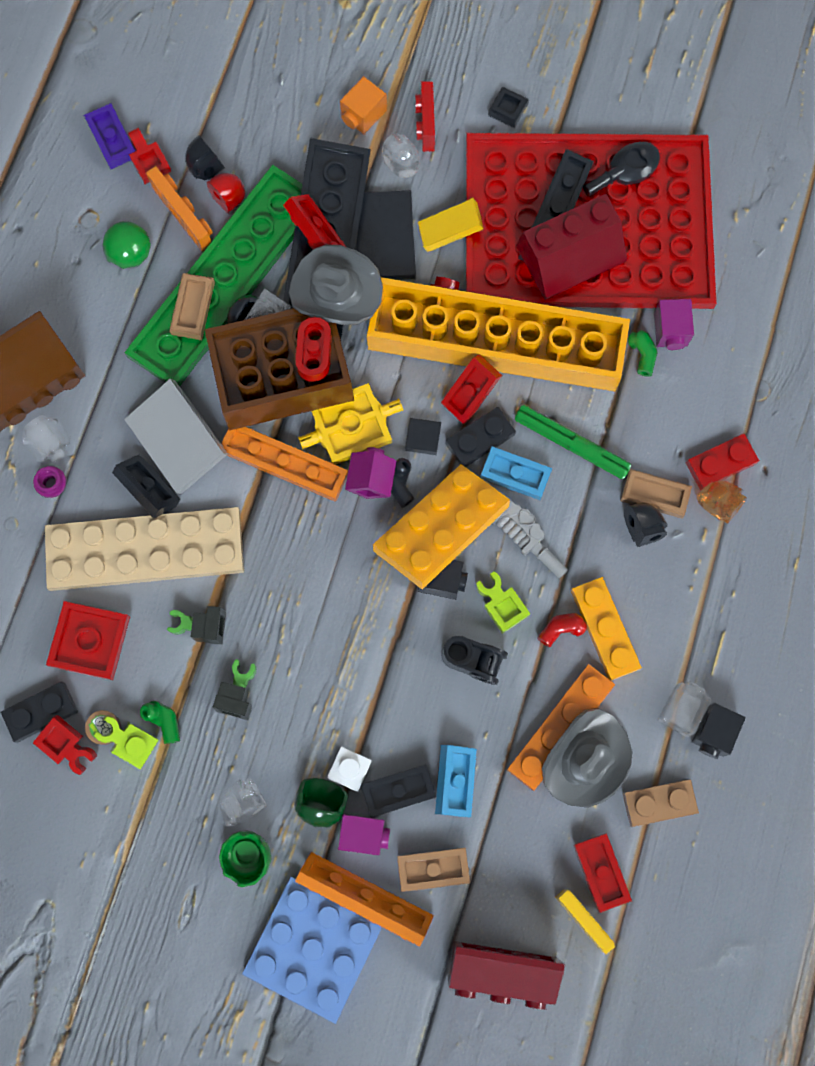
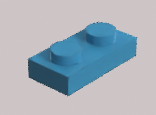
M491 447L480 478L541 500L552 468Z
M441 745L435 814L471 818L477 749Z

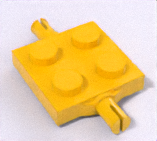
M369 383L352 389L354 401L311 411L315 420V431L300 437L298 436L301 447L304 449L321 443L327 450L332 464L337 465L350 460L351 453L362 452L368 447L381 448L391 444L392 438L386 426V417L404 411L401 401L398 398L381 405L374 397Z

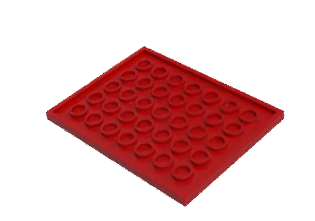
M467 133L466 201L474 198L477 202L483 230L466 236V292L566 308H656L660 300L691 299L692 309L715 308L717 301L709 135ZM635 142H648L656 146L659 150L660 161L657 169L649 178L633 185H624L614 181L613 184H609L590 197L585 194L582 188L574 207L576 208L607 194L621 220L627 261L544 300L525 262L518 259L520 253L516 244L522 233L532 228L565 150L568 149L594 161L584 183L585 185L604 174L605 171H609L613 157L623 147Z

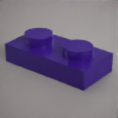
M110 103L85 114L86 122L110 170L131 161L129 154L135 152V149L112 104Z

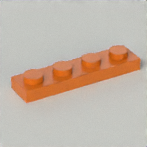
M247 427L230 431L228 428L221 443L228 453L227 456L334 502L337 501L347 479V469Z
M588 664L511 763L507 771L532 791H535L543 780L542 767L555 744L581 712L586 709L598 708L615 684Z
M313 852L308 856L295 882L309 890L324 896L341 907L368 919L370 922L391 931L419 947L434 917L431 913Z

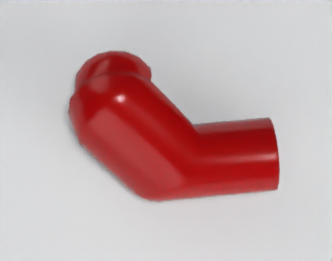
M577 613L556 615L537 638L541 643L550 648L561 633L571 632L572 635H583L587 630V623Z

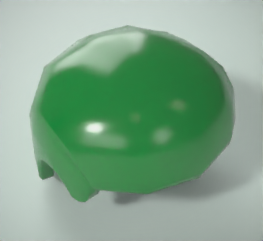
M120 221L113 224L105 232L102 248L105 258L109 263L112 262L122 269L142 264L148 258L151 244L147 232L142 227L129 221Z
M249 830L231 834L222 844L219 854L223 875L234 881L238 887L255 885L267 874L272 861L271 849L267 841L262 836Z

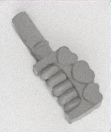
M510 501L509 507L492 525L497 524L498 527H502V531L508 533V537L513 538L514 543H519L518 546L522 549L521 553L524 556L532 552L537 559L560 579L568 569L548 548H545L540 543L544 539L545 533L541 530L540 525L536 523V517L529 510H521L520 505Z

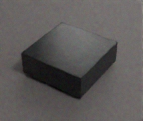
M502 87L489 109L488 116L515 128L528 106L529 99Z
M410 418L405 451L437 456L441 422Z

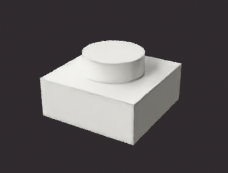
M341 747L327 778L359 792L372 760Z

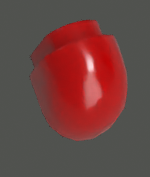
M221 173L207 182L212 198L227 214L239 205L245 197V187L235 174Z

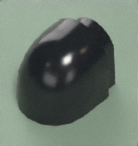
M199 135L189 144L185 153V162L190 173L196 179L210 180L225 169L215 153Z
M635 503L625 507V523L637 548L657 542L667 535L665 528L668 524L658 509L645 503Z

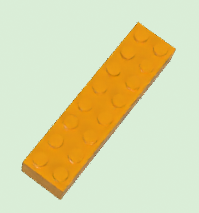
M381 277L383 283L382 301L379 308L370 318L367 331L368 350L466 367L474 356L480 354L498 372L614 392L619 385L622 377L630 319Z

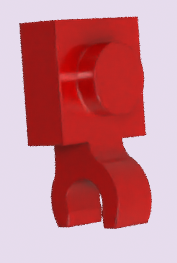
M139 128L128 132L131 143L136 150L129 154L144 185L150 183L146 172L155 166L163 176L172 172L157 142L148 145Z

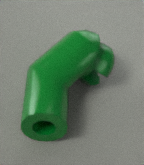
M150 701L141 706V718L161 727L164 744L180 742L177 717L173 709L158 701Z

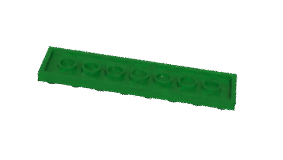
M274 165L270 167L187 272V274L211 277L215 281L205 329L226 325L228 311L232 304L241 296L253 293L293 241L296 225L291 221L290 214L283 205L290 197L301 195L302 183ZM181 281L124 352L127 358L164 383L169 379H173L179 386H181L209 350L205 329L202 340L174 336L169 331Z

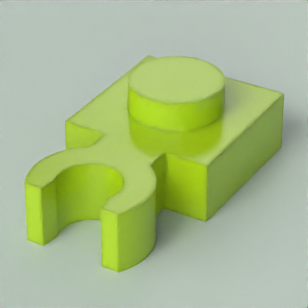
M493 571L490 573V578L495 586L487 589L478 581L476 589L480 595L489 597L491 600L484 605V608L501 633L504 634L529 617L530 612L512 587L503 592L501 589V578Z
M105 715L103 720L111 724V732L103 735L95 731L93 735L100 742H114L115 744L110 752L141 770L159 740L130 722L122 730L113 717Z

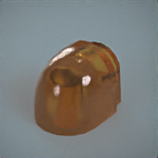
M727 481L711 482L697 494V500L702 508L727 524L744 505L747 497L741 494L743 489Z

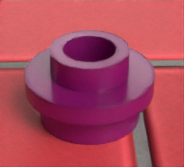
M54 466L41 468L33 480L35 490L45 498L59 496L65 490L67 484L65 474ZM55 478V485L50 488L46 487L47 481Z

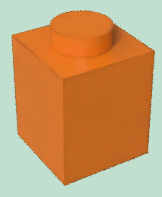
M363 76L340 100L343 122L349 128H356L362 134H365L387 111V94Z

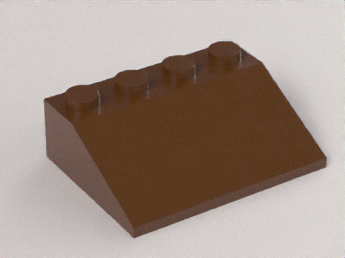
M289 309L205 329L221 409L229 431L354 401L352 384L336 323L328 322L332 334L329 372L323 379L314 382L304 380L298 374L295 363L298 328L304 320L311 318V316L302 314L296 309ZM313 336L311 340H318L320 336ZM310 365L309 369H316L319 365Z
M41 311L36 312L0 335V431L10 425L22 422L28 413L36 408L48 405L52 402L53 397L64 390L73 389L85 377V374Z

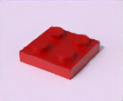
M64 601L46 666L113 681L130 616Z

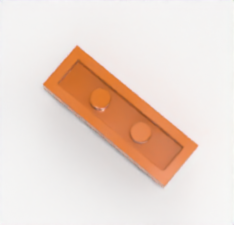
M155 166L146 172L152 189L203 253L212 242L210 239V235L213 234L211 228L203 218L199 220L193 214L195 209L185 195L180 197L177 194L176 190L178 188L168 173L163 176Z

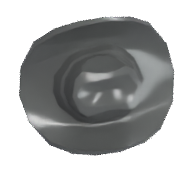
M326 244L313 249L301 260L292 276L289 295L293 308L302 314L319 317L327 322L341 325H358L371 318L381 305L383 283L378 268L368 257L345 246Z
M599 708L584 710L573 720L548 754L542 767L543 784L554 798L569 806L589 808L603 803L621 787L631 769L633 751L627 732L614 716Z

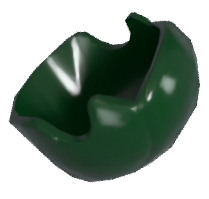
M320 778L304 779L295 796V811L304 822L314 827L329 828L342 819L348 795L339 785L329 780Z

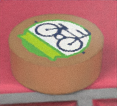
M104 710L90 715L85 724L87 737L92 742L100 745L113 743L112 741L109 743L100 742L93 735L95 731L103 735L111 732V724L103 720L105 715L113 717L121 729L119 718L115 714Z

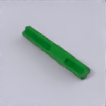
M522 405L515 415L516 422L620 479H624L631 468L630 462L526 405Z

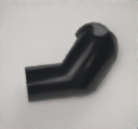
M398 458L391 493L403 508L415 499L406 487L412 467L407 459Z

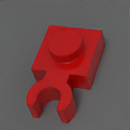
M59 715L53 717L33 741L35 746L57 764H60L66 758L69 761L71 770L78 775H81L86 770L85 766L79 762L80 756L86 757L91 762L97 757V753L92 748L81 747L77 744L83 735Z

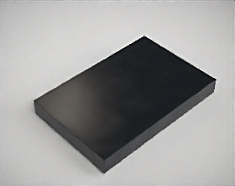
M411 190L364 192L355 250L372 261L378 268L382 278L394 280L416 279Z

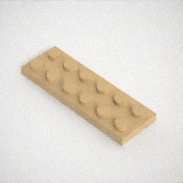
M239 507L162 514L154 519L149 515L45 525L46 584L49 591L244 573Z

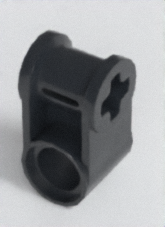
M454 636L447 640L442 649L441 656L443 662L449 668L465 673L481 682L497 685L499 681L496 678L502 660L507 659L508 653L500 648L479 643L464 636ZM452 645L462 646L465 649L466 658L462 661L453 660L448 652L449 647ZM491 658L488 670H486L489 659Z

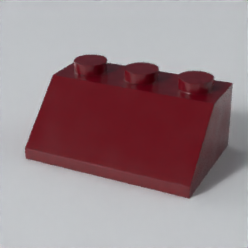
M607 194L524 231L516 244L544 300L627 261L621 220Z
M454 941L448 986L455 989V995L460 997L476 998L477 992L489 994L490 1001L511 1004V998L525 1000L526 1007L546 1010V1004L556 1005L565 963L559 958Z

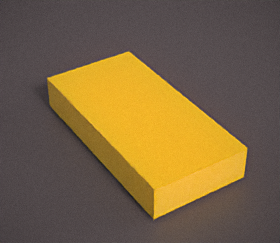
M474 198L418 221L423 247L427 252L483 230L478 204Z
M563 889L555 896L558 902L602 953L607 955L615 947L613 940L570 890Z

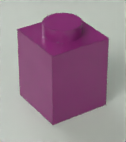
M691 299L660 300L654 311L657 347H666L668 350L683 349L689 345L694 336Z
M368 447L362 452L351 453L345 490L365 499L390 497L397 460L384 455V450L374 447Z
M343 815L338 850L380 856L381 848L388 849L390 828L384 827L385 820Z

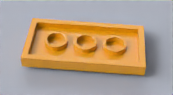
M460 464L373 544V552L419 588L423 589L509 507L510 499Z

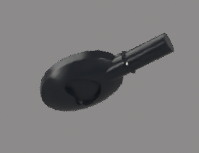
M635 142L623 147L613 157L609 171H605L604 174L583 186L585 194L590 197L609 184H613L614 181L624 185H633L646 180L657 169L660 161L659 150L648 142Z

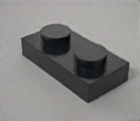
M496 407L446 439L445 444L458 463L467 467L489 453L491 447L496 448L514 437L516 431L500 408Z
M140 454L115 465L112 472L113 475L153 519L176 508L181 499Z
M61 681L0 713L13 742L18 743L42 731L56 715H59L64 720L78 713V710L65 682Z
M426 764L361 784L371 818L436 798Z

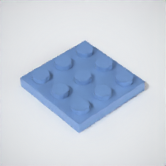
M290 877L242 975L336 1024L382 927L295 882L296 878Z

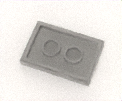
M169 379L124 419L176 494L184 493L228 455L180 386L173 379Z

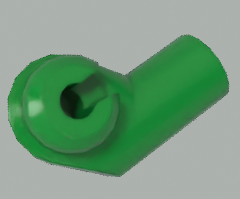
M646 331L631 332L628 336V345L633 349L638 348L641 354L637 373L641 376L650 377L655 366L658 353L657 348Z

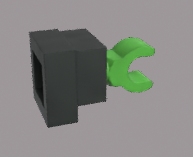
M207 606L206 614L193 613V617L186 616L181 611L172 610L169 614L173 617H180L181 624L176 628L168 627L167 630L175 635L191 631L190 637L197 642L223 645L227 612L221 607Z
M236 659L232 665L234 674L233 685L221 682L213 708L216 712L249 720L252 707L246 702L249 694L246 686L248 681L254 678L257 669L255 664H251L247 674H240L238 671L240 662Z

